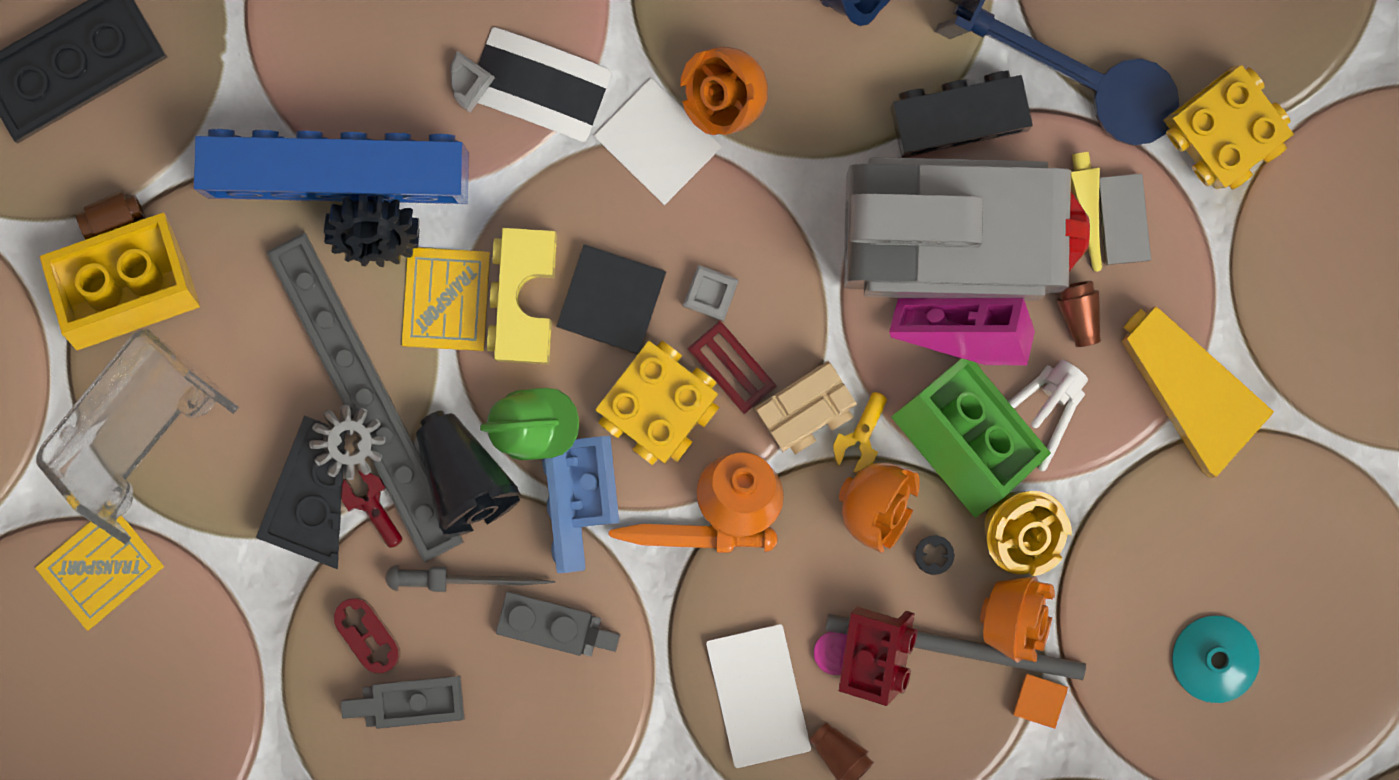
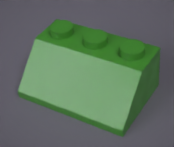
M962 358L891 416L974 518L1002 500L1051 454L976 362Z

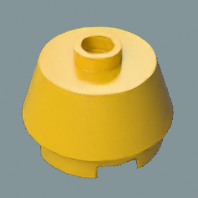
M1040 491L1010 492L1002 500L989 508L985 518V534L992 559L999 567L1014 574L1037 576L1053 569L1063 558L1060 553L1066 544L1067 535L1071 536L1072 534L1069 518L1061 503L1053 496Z

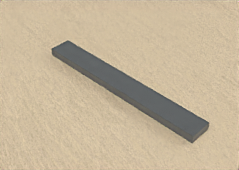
M303 233L266 252L343 404L349 405L351 420L359 408H364L367 410V415L362 423L363 426L373 419H377L380 422V426L370 432V435L385 437L384 444H372L371 450L380 453L382 459L379 462L372 461L423 561L427 562L464 543L461 535L445 537L439 528L423 460L308 235Z

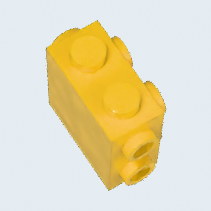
M1243 65L1230 67L1163 120L1169 127V130L1166 131L1167 137L1180 152L1187 151L1196 163L1192 166L1195 175L1207 187L1212 184L1215 189L1228 186L1231 190L1238 188L1253 176L1250 169L1262 159L1265 163H1269L1287 149L1284 142L1294 135L1288 127V124L1291 122L1288 114L1278 103H1270L1261 91L1265 88L1263 81L1250 67L1247 69Z
M663 340L657 346L651 341L646 343L595 409L602 415L598 424L616 438H619L624 432L636 441L637 444L632 450L652 466L657 459L664 464L670 458L678 462L693 443L687 437L697 423L704 428L720 408L714 403L719 394L712 389L717 382L698 367H695L692 373L678 363L682 355Z

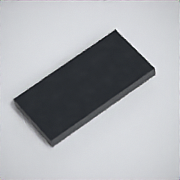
M87 0L0 50V118L14 142L20 143L168 58L136 1Z

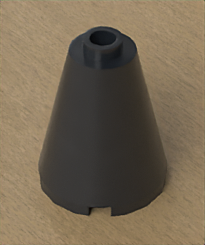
M441 410L433 412L421 420L420 424L422 427L416 432L438 525L445 537H456L474 531L471 524L483 519L488 525L509 512L519 503L520 498L518 495L521 494L518 486L455 414H445Z

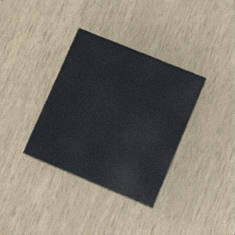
M584 244L556 327L639 354L667 272Z

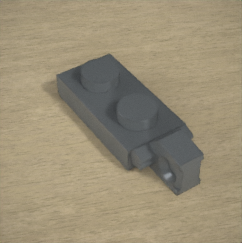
M508 591L506 592L496 630L497 635L581 656V654L592 656L594 647L616 652L620 639L619 633L600 629L601 618L592 616L590 612Z
M461 675L373 684L370 687H363V698L341 701L342 719L365 717L366 727L376 726V729L465 720Z

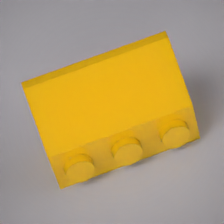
M164 212L39 256L61 333L77 351L200 307L189 268Z

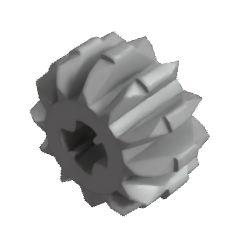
M341 405L340 421H338L331 410H326L323 414L330 426L326 428L318 423H314L312 426V430L324 435L323 440L309 441L310 448H324L325 452L314 459L315 464L320 466L332 459L327 474L331 477H335L343 464V473L347 480L354 479V464L357 465L363 474H369L371 472L370 466L364 459L369 457L378 462L382 459V455L372 451L371 446L372 444H384L385 437L370 435V432L380 426V422L377 419H373L363 426L362 423L367 415V410L364 408H359L356 411L352 421L349 405ZM343 431L348 435H352L354 432L357 437L352 443L355 450L350 454L348 450L343 449L340 452L337 448L342 442L339 434Z

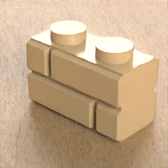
M828 360L756 406L754 410L781 452L783 453L791 448L796 455L817 441L812 433L827 424L830 430L833 431L852 419L853 415L849 409L856 406L857 403Z

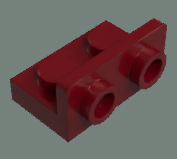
M856 607L851 612L839 692L888 706L899 693L903 694L906 691L911 677V669L906 667L908 654H911L915 647L918 635L917 629L913 628L915 613L905 611L899 618H894L861 607Z

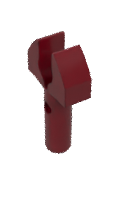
M358 471L363 481L368 485V501L355 495L348 480H344L341 499L348 512L354 509L365 511L387 547L394 548L398 546L403 538L380 503L381 492L386 489L382 479L372 473L365 475Z

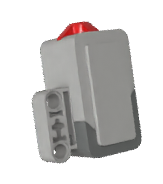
M872 157L869 159L868 164L850 165L846 175L844 288L864 289V297L1024 298L1025 301H1039L1046 294L1060 293L1069 287V272L1089 247L1090 219L1071 192V170L1048 168V162Z

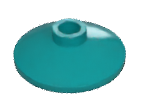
M1206 616L1191 622L1179 634L1173 647L1172 665L1178 682L1190 695L1205 702L1223 703L1240 697L1251 687L1259 671L1260 654L1253 635L1240 622L1225 616ZM1216 652H1222L1226 656V663L1221 668H1215L1211 662V658Z

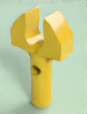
M873 392L854 432L846 436L838 433L833 443V453L837 465L841 464L845 450L855 445L856 442L860 444L861 456L852 472H858L866 466L873 464L878 451L872 449L869 439L887 403L885 395Z

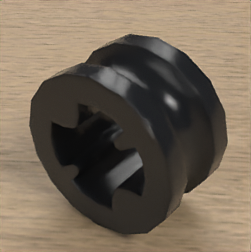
M937 535L928 536L921 540L915 551V562L919 569L930 575H938L947 571L953 564L955 557L954 548L951 543L944 537ZM930 543L934 548L939 545L945 548L947 554L942 555L943 558H946L943 566L939 567L936 563H932L929 566L925 564L922 556L927 555V553L923 552L926 545Z

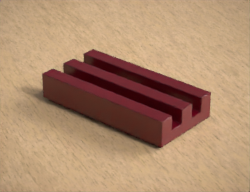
M721 320L687 348L744 415L777 387ZM718 333L764 384L760 390L754 387L713 338ZM704 345L710 348L751 397L746 402L701 352L700 349Z

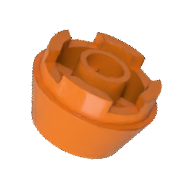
M733 453L717 458L704 469L698 481L697 501L703 516L715 530L727 536L746 537L767 529L777 519L783 506L784 493L779 476L764 459L751 453Z
M1036 576L997 581L990 597L985 598L981 609L980 621L984 623V642L1017 663L1022 659L1037 662L1035 649L1044 650L1050 632L1052 617L1048 616L1049 609L1046 606V599L1053 600L1055 597L1054 586L1039 582Z

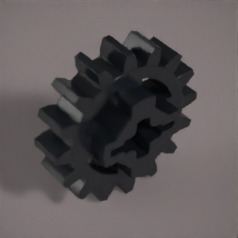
M359 194V201L356 200L354 202L352 199L344 197L342 206L332 204L330 213L325 215L324 242L325 244L332 245L331 252L333 254L344 252V261L347 262L356 260L361 263V266L365 267L369 261H375L379 267H384L385 261L389 260L395 264H400L401 256L411 258L413 256V249L418 248L420 220L419 218L412 217L413 209H399L400 201L397 199L389 202L384 200L383 195H377L375 200H368L365 194Z

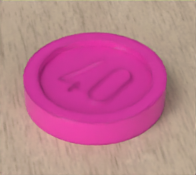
M827 632L817 640L814 647V659L821 670L831 675L841 674L847 635Z

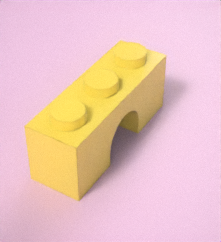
M502 228V239L494 238L493 264L500 265L499 282H491L490 308H497L496 326L489 325L487 351L495 352L494 360L497 362L549 365L552 321L548 318L530 317L523 313L519 305V293L523 285L531 279L555 278L557 234L555 231Z

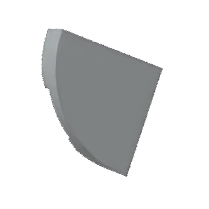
M457 51L450 66L453 94L457 102L471 113L495 77Z

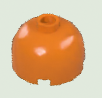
M717 47L696 53L686 63L681 75L680 87L686 85L685 93L687 96V100L682 101L684 110L692 123L706 134L728 135L746 129L760 117L768 100V83L764 70L756 59L741 49Z
M889 462L873 463L860 470L854 478L848 477L845 480L839 493V501L843 502L842 517L844 525L854 539L880 553L884 552L883 546L890 549L895 545L906 528L913 509L906 508L909 495L912 494L918 497L920 489L918 473Z

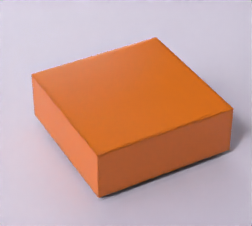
M1025 673L1012 715L1055 729L1068 687Z

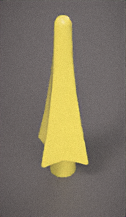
M1089 152L1072 154L1074 171L1071 172V190L1090 219L1088 249L1092 269L1098 272L1102 269L1099 236L1100 168L1091 169Z

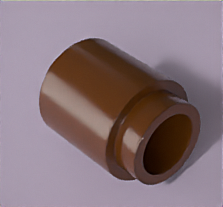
M121 190L84 206V212L77 214L76 219L86 240L145 219V214L136 195L128 197L125 191Z

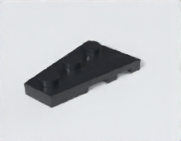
M304 415L256 538L338 569L343 464L335 477L327 474L332 459L320 466L315 464L314 459L325 452L324 448H310L309 441L323 440L324 435L312 430V426L314 423L321 424L326 428L330 425ZM345 431L339 434L342 442L337 448L340 452L343 449L345 450Z

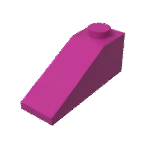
M898 298L889 333L891 338L983 365H1027L1035 330L1024 298Z

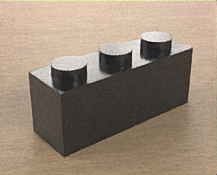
M1009 70L985 75L984 83L968 86L967 80L963 79L942 84V91L925 95L924 88L900 93V100L892 103L891 112L901 158L1028 132L1033 124L1022 75L1010 77Z

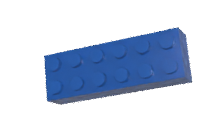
M209 129L208 136H195L194 190L208 199L342 202L344 197H348L355 202L356 200L359 201V194H365L368 200H375L377 195H383L384 200L389 202L397 199L400 203L468 204L469 152L463 142L455 140V135L430 134L429 141H416L411 139V134L385 133V140H372L367 138V133L341 132L340 139H328L323 137L322 132L297 131L296 138H285L279 136L278 131L253 130L252 137H241L235 135L234 130Z

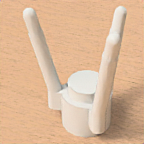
M1063 359L1059 361L1055 368L1047 365L1035 380L1008 401L1015 408L1045 383L1047 384L1043 391L1049 398L1031 423L1033 428H1038L1057 403L1064 406L1068 401L1047 445V449L1051 454L1039 465L1040 471L1047 469L1076 406L1086 395L1081 389L1088 382V378L1078 368Z

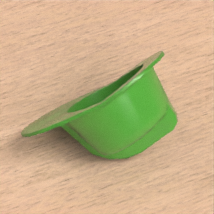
M559 389L517 390L507 394L505 398L498 400L491 407L487 422L480 425V431L488 433L493 446L513 459L554 458L563 455L573 446L578 435L579 417L576 406L570 397Z

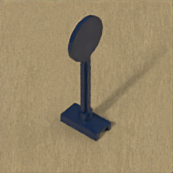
M949 0L957 4L953 10V14L956 17L939 23L935 30L936 33L948 39L958 37L970 31L982 38L986 35L1093 90L1095 116L1103 131L1117 142L1132 146L1149 144L1164 136L1166 131L1169 130V127L1163 120L1179 108L1178 89L1170 74L1157 63L1141 58L1124 60L1109 68L1105 74H1101L995 19V14L982 8L985 0Z

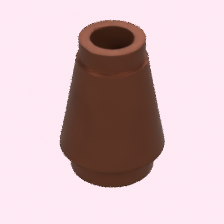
M1091 280L1069 284L1068 288L1059 293L1060 298L1057 299V303L1074 339L1075 347H1085L1101 342L1099 290L1094 289L1093 281Z
M828 722L809 740L815 746L814 748L836 780H859L874 764L867 756L868 750L836 728H833Z

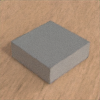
M698 265L683 307L724 322L739 280Z

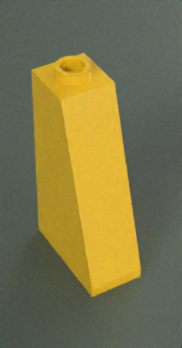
M1157 306L1149 309L1147 312L1140 308L1123 326L1129 333L1121 342L1201 471L1208 478L1217 477L1271 417L1274 411Z

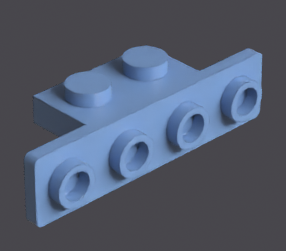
M610 436L576 439L573 446L563 455L542 459L549 493L547 512L552 522L553 532L551 553L556 563L557 573L585 570L581 527L619 523Z

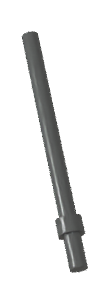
M828 613L825 631L847 635L850 617ZM918 631L914 647L1078 680L1084 679L1086 663L1037 654V662L1022 659L1017 663L988 644Z

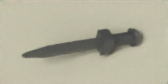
M394 565L388 569L385 575L388 587L395 591H398L399 586L428 587L433 592H446V584L523 586L555 583V581L527 577L447 575V566H433L429 570H400L399 565Z

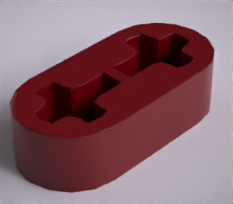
M350 598L343 601L336 608L334 623L361 664L373 673H384L393 669L400 659V647L377 612L366 600L361 598ZM349 606L353 610L362 608L365 611L366 615L362 617L361 621L368 630L366 634L363 635L355 625L350 627L345 625L344 620L348 617L346 609ZM370 636L373 637L379 646L385 644L390 646L391 651L387 654L389 662L386 665L381 661L373 663L370 660L369 656L374 652L366 640Z

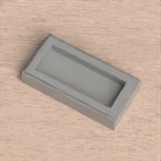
M1133 174L1100 178L1099 203L1106 265L1150 261L1151 253L1143 175Z

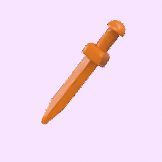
M638 524L612 529L608 533L612 538L641 546L717 548V553H730L734 550V547H763L764 552H769L775 548L778 541L777 534L771 527L746 537L727 536L718 532L712 526Z

